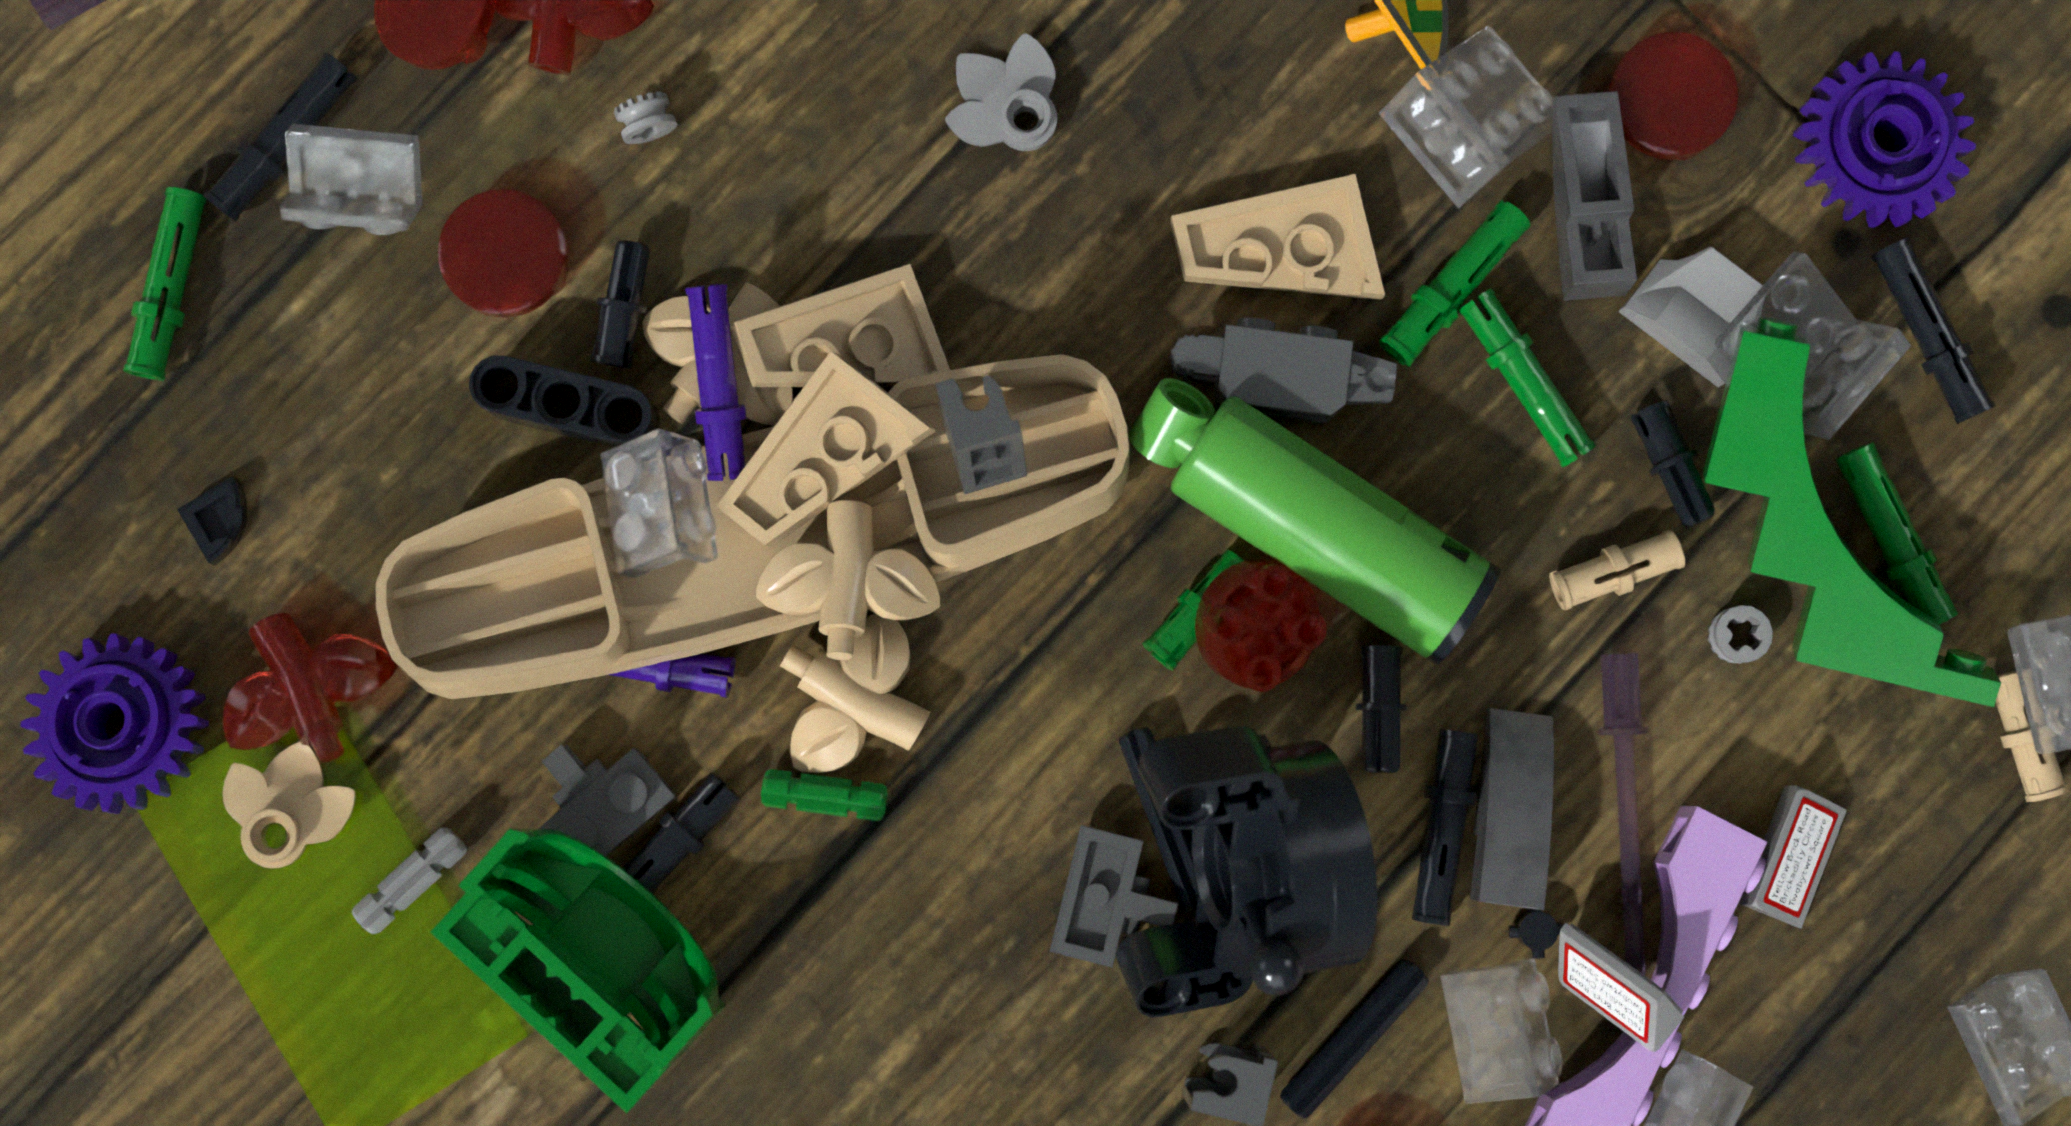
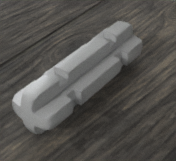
M445 827L438 829L424 842L426 848L422 852L415 850L377 885L379 891L376 894L368 893L353 907L352 914L366 931L371 934L380 933L396 918L393 913L397 909L404 911L442 876L440 870L443 867L450 869L466 854V846L452 830Z

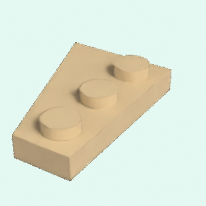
M1356 174L1171 216L1170 224L1183 278L1186 282L1382 300L1385 296Z
M911 264L736 321L730 326L752 387H804L830 351L840 355L880 387H893L907 378L950 371Z
M830 351L716 507L763 545L773 547L824 511L830 503L841 499L936 430L840 355Z

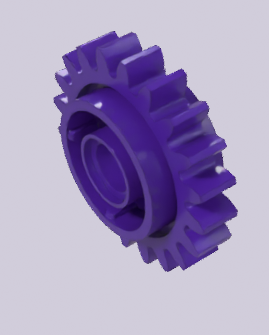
M1896 51L1884 59L1881 67L1872 52L1867 53L1857 61L1856 68L1848 61H1845L1833 71L1834 79L1825 76L1813 87L1818 98H1810L1800 107L1799 111L1812 121L1799 126L1794 131L1793 136L1799 140L1809 142L1811 146L1797 155L1795 162L1800 164L1812 163L1816 166V171L1804 182L1805 186L1813 187L1825 183L1828 186V191L1824 194L1821 205L1827 207L1838 199H1843L1845 201L1843 220L1847 222L1857 216L1863 209L1866 210V220L1869 228H1875L1883 223L1888 213L1895 227H1900L1909 222L1912 218V212L1922 219L1936 210L1935 201L1943 203L1956 194L1955 188L1949 181L1957 182L1969 174L1970 169L1956 158L1964 157L1975 150L1976 144L1970 140L1959 138L1958 133L1974 123V119L1970 116H1955L1952 109L1959 105L1965 96L1963 93H1954L1947 97L1941 94L1940 90L1945 85L1948 77L1945 72L1938 74L1930 81H1926L1923 78L1926 66L1925 59L1920 58L1906 71L1902 69L1901 55ZM1874 128L1882 129L1892 137L1894 152L1885 151L1878 146L1874 139Z
M114 633L110 634L105 649L96 640L90 638L83 639V659L62 650L59 652V659L64 668V672L61 675L47 670L39 672L42 681L49 686L48 693L45 695L39 693L27 694L26 700L33 706L39 707L41 712L38 717H31L21 721L20 727L39 733V739L24 747L23 752L26 755L46 758L35 770L34 776L46 781L58 779L54 784L52 795L67 800L75 796V807L93 811L100 803L103 812L120 814L125 800L131 808L146 809L148 803L147 789L156 795L164 797L171 795V788L166 780L168 773L186 778L191 775L189 768L181 761L183 753H203L204 748L197 742L190 740L189 733L193 730H200L209 726L208 720L190 714L191 708L198 706L206 699L205 694L195 690H183L191 682L195 673L193 670L183 666L173 668L177 654L165 648H161L154 653V642L137 637L130 646L126 637ZM122 709L125 718L124 726L117 736L109 739L106 733L107 720L113 712Z

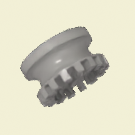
M647 93L645 95L646 100H643L642 94L636 96L637 103H635L634 99L630 98L627 100V103H620L619 107H615V111H613L616 120L625 123V128L622 130L621 135L623 141L627 144H640L658 139L669 134L677 127L674 115L667 114L665 111L670 104L666 93Z
M1740 605L1722 610L1717 616L1713 617L1712 623L1708 627L1709 638L1707 639L1712 646L1710 649L1718 655V658L1726 660L1727 663L1741 664L1758 660L1767 653L1772 643L1773 631L1770 621L1763 612L1752 606ZM1729 621L1734 624L1750 621L1752 628L1748 635L1755 643L1751 647L1743 645L1732 649L1728 644L1733 636L1732 632L1727 628Z

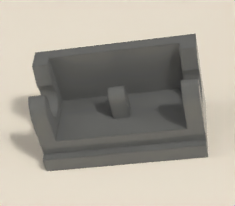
M984 376L983 388L984 393L989 397L988 404L979 411H972L963 405V393L953 378L935 383L945 433L964 494L1026 477L1022 431L1018 419L1013 421L1010 419L999 384L992 377Z
M1217 1042L1206 1043L1200 1046V1053L1209 1057L1208 1065L1215 1069L1212 1072V1077L1215 1081H1210L1204 1076H1186L1182 1095L1190 1110L1254 1126H1263L1278 1063L1276 1058L1265 1047L1252 1044L1251 1050Z

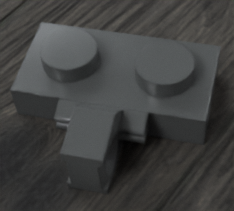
M561 744L542 760V763L563 787L552 796L562 809L538 829H552L568 834L607 857L678 796L638 748H633L612 767L607 769L599 759H596L586 767L567 744L565 746Z
M1081 825L1050 952L1113 967L1121 932L1130 935L1138 932L1140 921L1159 926L1175 924L1179 903L1148 895L1151 879L1136 875L1144 841Z

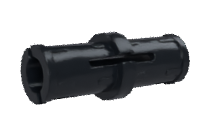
M710 772L707 779L675 814L668 811L659 820L662 825L661 829L630 862L623 866L624 870L631 876H636L639 879L638 881L654 894L658 890V886L690 852L698 854L705 846L702 839L735 804L739 803L741 798L733 789L729 790L725 787L727 784L721 778Z

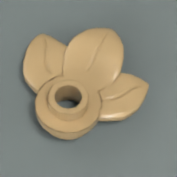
M299 741L280 752L268 765L264 773L239 763H233L227 773L222 791L225 809L242 826L241 844L248 858L259 866L282 868L294 863L304 853L308 844L327 842L336 837L343 830L354 810L356 801L354 789L342 786L323 787L324 776L321 763L307 742ZM279 823L286 829L287 838L282 846L274 849L266 841V832L269 827Z

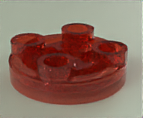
M375 0L374 19L381 41L392 54L412 66L426 70L445 69L460 62L474 63L486 51L488 44L486 35L494 17L495 0Z
M1684 32L1659 33L1636 44L1617 65L1608 92L1618 91L1624 139L1646 155L1667 160H1689L1709 148L1730 126L1738 103L1736 77L1725 56L1705 39Z
M497 189L474 195L453 211L447 219L439 238L438 261L440 271L447 286L463 303L481 315L509 318L536 310L562 290L566 281L568 245L558 220L539 200L523 192Z
M1262 559L1239 562L1221 572L1204 592L1197 609L1195 621L1197 645L1207 665L1223 679L1259 692L1269 691L1295 675L1307 662L1313 649L1322 644L1327 632L1326 622L1319 614L1316 597L1306 580L1284 565Z

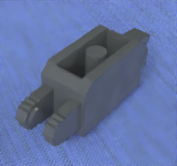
M1239 318L1237 326H1225L1221 337L1206 335L1194 337L1193 334L1191 336L1185 334L1184 338L1178 337L1175 348L1171 349L1170 353L1172 355L1168 358L1173 369L1172 373H1176L1177 378L1181 376L1184 380L1190 378L1191 381L1215 384L1214 398L1220 406L1226 398L1236 396L1267 417L1325 424L1338 414L1345 405L1389 404L1393 399L1397 363L1352 351L1353 341L1338 339L1337 330L1320 326H1303L1300 328V334L1275 331L1276 324L1274 322L1259 318Z

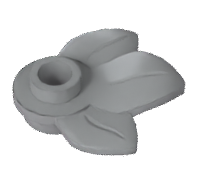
M1026 33L1021 35L1014 43L1006 63L1000 59L981 54H959L956 61V79L960 94L965 102L958 105L945 118L946 124L954 134L964 142L974 146L984 147L1004 142L1009 147L1020 151L1036 150L1048 143L1056 130L1057 112L1049 98L1055 82L1056 72L1046 50L1036 39ZM1022 112H1030L1036 116L1038 123L1030 130H1021L1014 123L1015 117Z

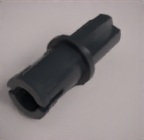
M619 240L616 244L606 298L598 297L596 304L601 306L597 335L590 358L592 362L631 369L640 315L647 313V307L640 305L650 254L649 247L645 244L629 240Z
M1668 400L1650 405L1631 415L1629 418L1634 424L1653 465V468L1649 470L1652 477L1660 475L1681 523L1685 527H1692L1714 516L1715 507L1693 462L1699 455L1697 450L1690 451L1676 423Z
M1384 645L1361 646V653L1363 654L1362 703L1356 704V710L1362 711V768L1369 773H1394L1400 768V712L1407 711V704H1401V654L1403 653V647Z

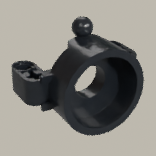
M1234 726L1164 738L1150 745L1142 753L1138 762L1139 775L1161 821L1166 827L1175 830L1192 829L1191 852L1194 877L1198 890L1195 920L1135 932L1118 946L1116 952L1117 963L1136 1008L1142 1015L1163 1017L1225 1005L1242 997L1250 989L1252 982H1254L1258 990L1260 989L1267 994L1283 995L1296 988L1304 973L1356 964L1366 956L1372 944L1377 919V878L1374 853L1358 793L1345 766L1329 746L1323 742L1311 740L1271 747L1266 734L1258 735L1254 729L1249 727Z

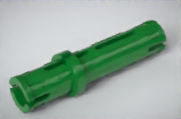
M167 187L165 191L166 198L155 242L152 247V255L141 301L133 302L131 315L137 319L127 363L123 368L125 373L157 381L165 380V369L175 328L183 327L185 313L180 311L193 259L203 207L207 202V199L202 194L177 187ZM176 228H179L180 232L170 270L169 277H167L166 271L176 233ZM163 291L165 296L153 342L151 334L159 307L161 292Z
M1500 200L1485 218L1486 220L1446 263L1441 272L1427 286L1420 285L1412 294L1413 303L1396 324L1379 340L1383 350L1395 361L1410 367L1434 335L1442 327L1449 328L1459 317L1457 310L1464 303L1465 299L1498 264L1515 241L1530 228L1529 219L1515 205L1507 201L1504 203L1503 200Z
M1491 287L1477 297V300L1490 317V321L1484 318L1473 300L1457 311L1460 315H1463L1476 337H1478L1490 355L1485 361L1491 370L1498 367L1563 468L1578 459L1564 438L1566 434L1580 455H1585L1595 448L1597 444L1594 440H1591L1529 346L1534 342L1529 334H1520Z
M1874 441L1861 445L1835 458L1882 551V555L1888 565L1883 569L1888 580L1896 581L1907 603L1936 619L1938 624L1958 615V611L1946 592L1933 564L1937 561V557L1932 548H1925L1920 536H1918L1900 495L1882 463L1883 461Z

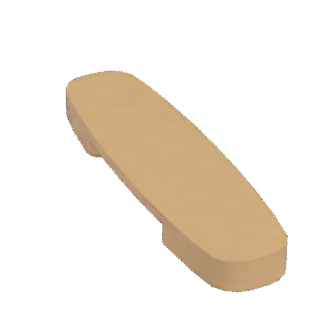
M1063 354L999 361L907 378L895 384L888 393L936 431L838 501L852 500L870 505L873 509L872 531L874 551L902 549L910 553L925 565L936 583L1051 539L1107 512L1123 493L1129 474L1127 425L1118 397L1107 377L1087 361ZM990 376L999 384L1011 421L1016 419L1019 421L1022 431L1027 476L964 494L945 433L935 383L953 378L963 393V405L969 410L979 411L986 407L989 401V397L984 393L983 377ZM775 426L742 435L746 465ZM705 446L645 463L584 485H580L576 481L567 478L550 479L466 511L402 541L385 559L376 581V610L382 638L392 660L427 692L448 699H460L519 692L614 674L664 661L694 656L820 621L821 610L803 615H787L766 607L756 598L759 578L771 558L787 546L795 543L819 544L828 549L827 508L773 547L763 545L716 507L736 479L730 480L727 454L723 453L726 471L724 480H707L706 473H708Z

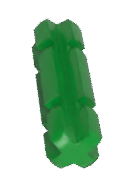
M775 769L767 770L763 777L761 802L766 807L787 809L788 803L796 804V811L847 817L848 811L857 812V819L872 821L882 820L885 814L888 792L887 786L882 783L862 781L861 787L852 786L853 780L805 773H801V779L792 778V772Z

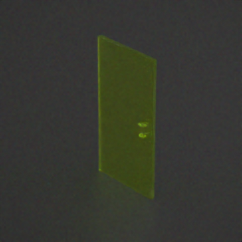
M319 687L312 689L187 764L186 766L191 772L188 778L174 774L167 776L166 780L171 788V795L169 797L156 795L147 789V808L136 810L325 1126H386L529 1036L514 1009L430 933L452 908L437 881L404 911L397 909L393 913L396 918L380 933H369L354 918L352 914L353 907L368 893L376 894L379 891L377 885L417 848ZM299 741L307 742L321 763L324 776L323 787L342 786L354 789L356 792L354 810L347 824L336 837L327 842L308 844L304 853L294 863L282 868L259 866L250 860L243 850L241 844L242 826L225 809L222 791L227 773L233 763L244 764L264 773L268 765L280 752ZM277 823L269 827L266 832L268 845L275 849L285 843L287 832L284 826Z

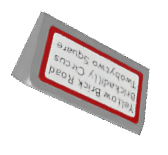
M1785 785L1764 838L1767 844L1761 855L1766 860L1763 875L1750 893L1743 892L1739 904L1802 929L1847 810L1807 789L1794 785Z
M1565 923L1559 936L1558 976L1562 986L1649 1051L1655 1052L1659 1050L1684 1019L1682 1009L1664 989L1571 923L1569 925Z

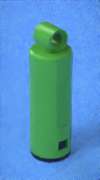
M1165 378L1158 383L1129 430L1128 437L1131 444L1144 457L1167 468L1180 467L1171 482V490L1175 495L1435 665L1440 664L1463 637L1485 604L1500 576L1501 569L1236 396L1226 398L1215 413L1212 403L1199 390L1183 381Z

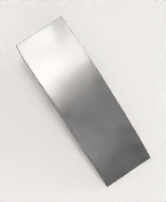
M1618 91L1555 96L1552 101L1553 181L1559 264L1564 301L1626 296L1636 282L1637 275L1629 218L1634 212Z
M1488 708L1473 829V835H1477L1470 894L1471 900L1544 910L1553 806L1554 734L1552 716Z

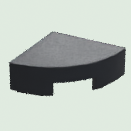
M230 477L177 509L207 562L213 565L223 561L233 551L243 534L247 520L246 495L240 480L235 477Z

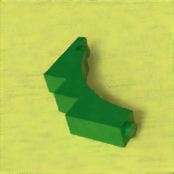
M1759 317L1757 327L1741 324L1703 476L1704 482L1764 496L1747 560L1750 572L1808 585L1792 643L1795 660L1994 707L2001 681L1994 669L1986 666L1987 659L1969 651L1952 648L1947 649L1946 656L1938 655L1944 633L1937 620L1907 603L1879 581L1854 555L1826 513L1812 480L1804 440L1802 417L1803 389L1811 346L1807 338L1796 336L1798 325L1778 319Z

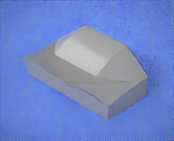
M1708 247L1694 255L1679 260L1660 259L1654 264L1618 312L1715 386L1720 387L1727 381L1741 324L1757 327L1759 306L1765 288L1713 247Z

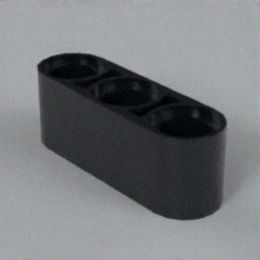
M493 355L480 361L470 375L469 389L472 398L481 408L503 421L632 451L647 447L655 440L660 430V417L657 408L641 391L628 385L498 355ZM505 374L516 375L518 389L515 396L504 403H493L491 387L494 381ZM566 389L578 390L580 405L577 411L572 416L564 419L555 418L552 413V402L555 396L560 391ZM626 404L641 406L642 421L634 431L627 434L614 431L613 416L621 406Z

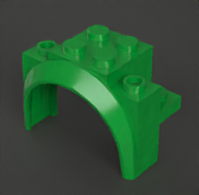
M509 829L459 883L458 886L466 893L430 931L435 938L626 1113L637 1104L672 1063L691 1046L726 1006L718 996L717 976L709 958L679 919L655 895L619 865L584 842L560 831L552 829ZM515 912H517L518 914H520L521 916H523L524 918H526L527 920H529L531 923H533V925H530V926H529V925H528L519 915H517ZM632 1015L638 1021L641 1027L630 1018Z

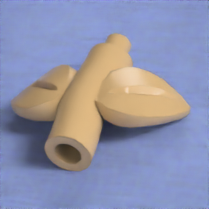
M746 282L728 309L730 326L736 321L779 308L780 306L765 292ZM688 296L674 297L660 303L649 311L642 321L645 338L653 351L665 362L683 367L671 380L670 384L676 391L662 408L669 416L681 424L685 422L696 406L701 408ZM707 305V311L711 312L710 306ZM730 328L738 404L745 405L747 419L775 426L793 402V387H752Z
M840 500L830 503L827 506L828 549L819 544L795 543L781 549L766 565L756 588V598L766 607L787 615H803L821 610L819 632L828 636L827 657L836 660L853 658L854 638L862 636L865 632L868 609L882 618L909 620L928 615L940 608V595L933 577L920 560L902 549L874 551L872 531L873 509L870 505L859 501Z
M877 614L866 617L865 632L862 636L854 638L853 658L848 660L831 659L821 649L818 650L814 657L792 644L780 667L801 678L797 688L817 700L801 711L792 732L791 759L795 769L802 772L822 773L835 771L847 766L858 757L864 745L867 732L890 741L908 751L910 750L931 712L908 700L888 693L898 687L910 668L911 654L908 639L897 620L882 618Z

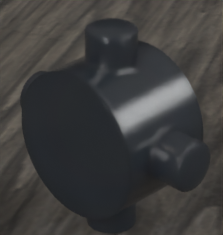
M1528 908L1529 911L1523 913L1518 918L1516 925L1508 926L1509 938H1517L1523 946L1532 949V958L1542 959L1545 958V950L1556 942L1564 923H1556L1552 916L1542 912V910Z

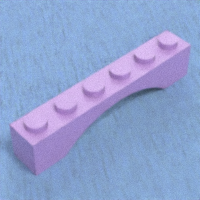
M1680 806L1653 861L1660 892L1661 936L1656 967L1651 981L1668 993L1682 1009L1683 1016L1687 1008H1696L1703 999L1710 981V975L1705 973L1711 958L1715 950L1722 951L1732 939L1738 924V917L1733 915L1739 900L1743 892L1750 893L1756 887L1766 866V860L1761 855L1767 841L1698 806ZM1679 1025L1660 1049L1655 1052L1649 1051L1627 1033L1623 1032L1595 1062L1571 1079L1541 1092L1525 1126L1640 1125L1652 1104L1653 1091L1649 1090V1087L1659 1066L1667 1067L1679 1049L1682 1034L1677 1031Z

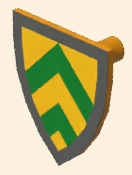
M1374 0L1379 9L1350 17L1346 20V33L1352 42L1395 31L1433 87L1439 85L1448 44L1447 0Z

